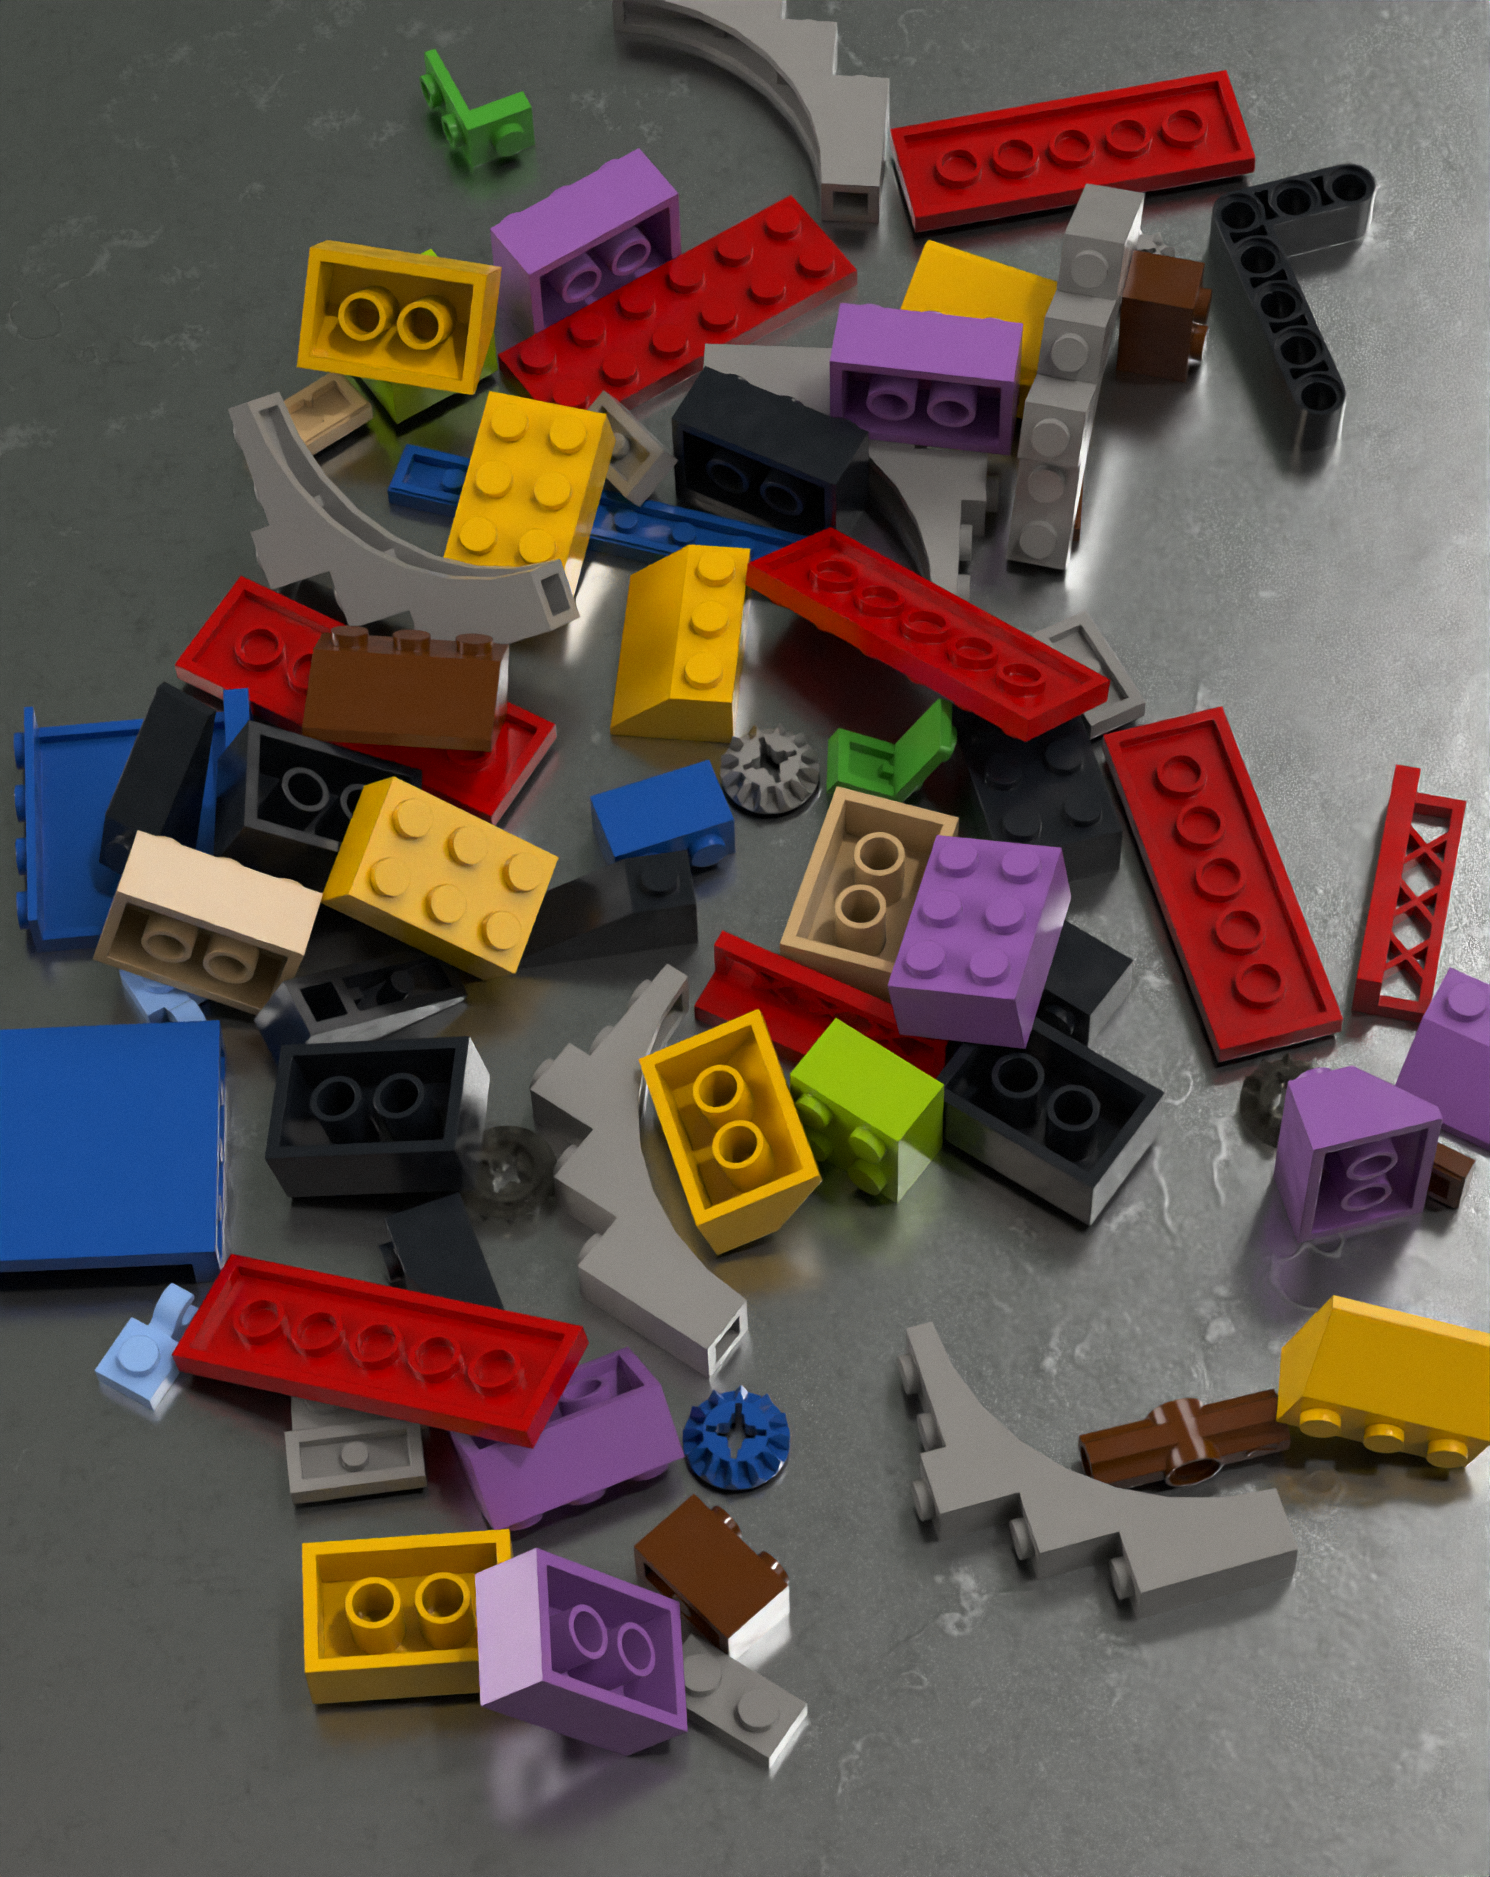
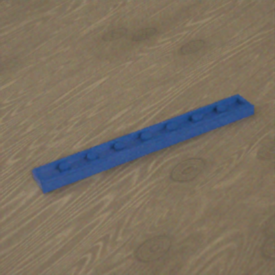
M406 444L387 490L389 503L454 518L471 458ZM603 489L587 549L653 564L689 544L750 549L751 561H754L808 536L648 499L639 507L625 498L622 493Z

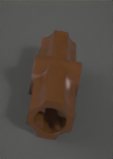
M1273 1388L1203 1405L1202 1401L1197 1398H1182L1166 1402L1153 1409L1145 1420L1079 1435L1078 1448L1084 1475L1111 1486L1126 1489L1165 1479L1166 1484L1170 1486L1182 1487L1200 1483L1213 1477L1225 1464L1287 1450L1290 1447L1291 1437L1288 1424L1276 1422L1278 1395Z

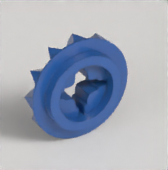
M742 1385L735 1391L719 1393L713 1390L709 1398L698 1407L692 1406L689 1419L683 1429L685 1457L690 1467L700 1478L716 1487L728 1490H744L759 1486L776 1475L788 1457L790 1430L786 1414L781 1413L772 1403L768 1394L759 1396L750 1393ZM740 1417L745 1427V1433L755 1436V1438L744 1439L741 1449L737 1451V1459L731 1458V1448H728L727 1438L718 1436V1433H729L732 1423H735V1418Z

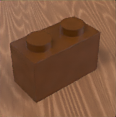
M1134 250L1122 294L1116 370L1186 383L1191 361L1203 360L1209 326H1206L1213 289L1203 287L1205 263Z
M693 1494L633 1546L636 1574L655 1593L679 1601L680 1617L704 1641L737 1660L789 1613L788 1583L790 1580L784 1568L773 1556L765 1551L757 1555L740 1539L742 1532L739 1526L724 1509L715 1505L710 1510Z

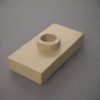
M330 372L284 400L299 436L312 455H315L373 419L372 405L343 374Z

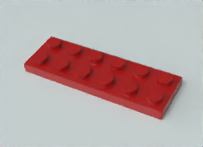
M1227 70L890 129V147L915 233L1074 205L1078 203L1086 183L1141 193L1254 173L1256 161Z
M789 195L499 353V369L523 398L588 410L604 390L630 411L702 371L705 344L749 345L856 286L857 269L796 199Z
M832 527L751 561L747 565L745 585L765 595L775 605L790 609L813 622L818 629L832 633L859 648L864 655L879 659L907 675L908 679L912 682L925 685L950 699L960 709L973 712L1000 727L1010 737L1027 742L1107 702L1111 681L1107 677Z
M240 576L174 664L177 678L222 700L223 690L248 688L253 715L286 731L302 735L313 649L323 633H331L332 628L347 625L248 578ZM507 701V717L491 752L324 742L422 770L423 791L496 826L551 747L557 735L556 724Z
M1220 706L1103 735L1102 750L1218 1062L1341 1032L1343 1016L1223 707Z
M231 1254L177 1344L172 1357L180 1372L534 1449L589 1342L583 1326Z

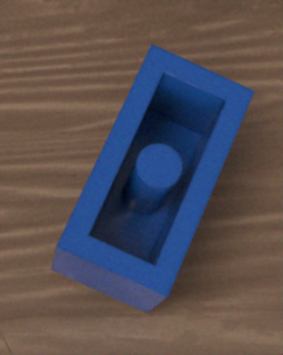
M710 760L590 796L593 832L607 866L626 858L687 850L690 867H706L719 862L727 855L736 853L734 818Z

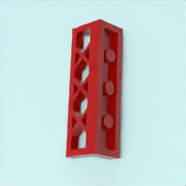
M1396 764L1351 1011L1421 1023L1433 997L1467 801L1417 792L1421 768ZM1413 813L1450 819L1448 832L1426 843L1411 825ZM1407 844H1409L1414 852L1405 856ZM1445 850L1444 859L1442 863V861L1437 857L1436 854ZM1424 862L1438 878L1439 885L1417 897L1401 877L1403 873ZM1399 896L1405 904L1396 909ZM1436 902L1434 915H1432L1427 907ZM1415 915L1430 933V938L1407 950L1392 932V927ZM1389 949L1396 958L1386 963ZM1426 956L1423 970L1417 961ZM1404 968L1421 988L1418 1001L1380 995L1382 982Z
M723 930L714 944L715 972L694 1005L695 1019L716 1027L759 1009L765 1020L777 1055L796 1064L803 1059L835 1018L934 1079L937 1078L953 1057L954 1041L900 1035L893 1006L886 1001Z

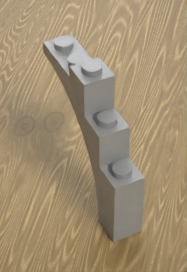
M612 0L613 26L615 31L659 36L699 48L736 66L771 93L794 119L811 150L821 185V220L879 224L889 123V78L868 77L864 75H836L837 22L816 21L812 19H785L786 0Z
M1086 183L1064 233L1057 289L1044 319L1037 375L1025 400L1017 458H1020L1006 554L1007 560L1066 570L1068 565L1096 406L1132 255L1138 246L1145 193Z
M705 344L703 368L707 366L724 374L739 375L754 386L779 396H791L799 400L804 406L830 416L829 361L832 348ZM869 439L870 494L897 522L917 557L922 576L969 602L970 575L959 574V561H971L972 535L985 536V513L998 512L999 476L987 475L988 453L966 450L928 449V446Z
M280 392L228 409L234 425V438L244 453L254 481L256 499L264 509L269 523L268 526L250 533L256 547L257 562L265 573L271 590L329 571L335 586L334 593L337 604L344 612L349 626H362L409 610L414 622V630L426 631L431 634V639L455 641L458 635L477 633L491 636L493 643L511 644L552 631L581 617L560 559L520 567L477 566L431 554L394 536L365 515L325 475L299 436Z
M666 964L653 981L646 979L636 988L628 1003V1011L614 1027L607 1025L599 1032L591 1045L589 1055L568 1043L555 1060L548 1058L538 1067L531 1079L529 1089L534 1121L572 1144L560 1156L553 1170L557 1207L597 1232L585 1243L577 1258L576 1264L578 1267L581 1296L699 1373L710 1378L748 1330L747 1300L710 1272L675 1232L653 1191L641 1150L640 1132L648 1085L639 1059L664 1049V1046L690 1009L688 976L671 965Z
M932 1322L906 1328V1354L897 1356V1364L906 1394L918 1393L924 1413L917 1415V1424L926 1451L920 1453L919 1479L911 1481V1491L920 1520L932 1519L939 1542L1009 1523L1012 1541L1019 1559H1031L1038 1580L1109 1561V1570L1115 1591L1119 1599L1130 1597L1137 1620L1294 1576L1299 1548L1276 1488L1229 1497H1166L1117 1488L1069 1470L1019 1440L981 1405L952 1366Z

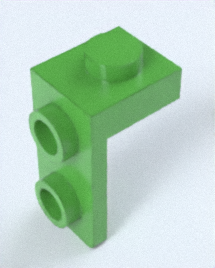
M436 49L424 52L426 74L419 77L423 96L431 109L439 107L443 114L441 117L443 130L452 149L461 147L472 168L503 156L514 155L522 149L535 145L532 106L523 91L469 110Z
M938 698L895 744L838 728L828 739L826 793L834 795L835 789L838 786L903 803L912 792H917L922 787L925 779L941 762L949 760L955 749L957 729L952 725V702Z

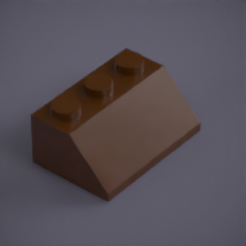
M359 626L334 627L331 629V633H323L313 649L302 735L329 742L491 752L507 717L509 644L493 643L491 636L477 633L461 634L456 636L455 641L431 639V634L422 630H399L393 633V637L368 635V629Z

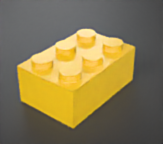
M489 391L444 558L477 566L513 567L560 559L574 597L616 442L607 414Z
M393 776L363 787L320 903L482 980H489L516 973L559 857Z
M510 1529L302 1543L304 1664L312 1703L324 1704L480 1693L475 1574L514 1557Z

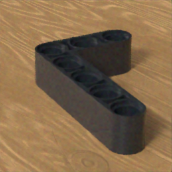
M1352 163L1339 164L1228 192L1221 195L1215 201L1211 216L1209 252L1289 436L1297 445L1313 451L1324 450L1333 446L1338 441L1342 431L1347 394L1345 385L1287 257L1351 242L1363 237L1369 231L1376 191L1375 177L1363 166Z

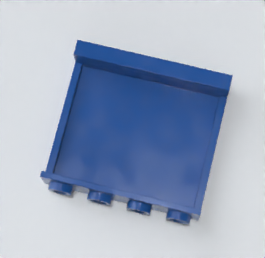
M248 688L223 690L224 712H216L196 844V850L214 856L218 758L249 720L254 721ZM33 706L24 707V732L14 733V755L17 769H25V784L15 785L14 795L18 822H26V837L16 838L15 850L19 876L27 875V891L17 892L16 905L20 930H31L37 953L97 947L121 878L120 874L99 863L105 814L144 719L39 728Z
M220 1020L0 1030V1272L192 1264L197 1283L215 1282L223 1268L227 1050Z

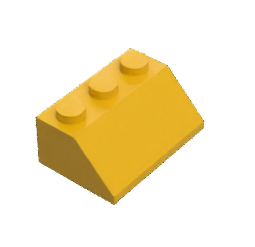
M325 240L311 246L309 249L297 367L473 395L477 389L495 327L502 267Z
M928 240L924 245L900 309L919 312L937 311L946 315L981 319L992 317L1008 322L1023 323L1020 398L1017 417L1023 419L1025 400L1037 375L1044 319L1056 292L1057 281Z
M689 544L630 575L610 726L611 735L731 743L736 729L752 588L745 585L747 565L751 562L750 549Z
M757 1009L639 1059L696 1227L714 1252L720 1255L778 1231L822 1182V1177L761 1011Z
M1333 1295L1281 1349L1276 1422L1297 1426L1301 1432L1312 1437L1329 1438L1338 1436L1363 1442L1367 1449L1374 1452L1394 1453L1400 1451L1425 1457L1430 1464L1441 1468L1466 1467L1490 1445V1333Z

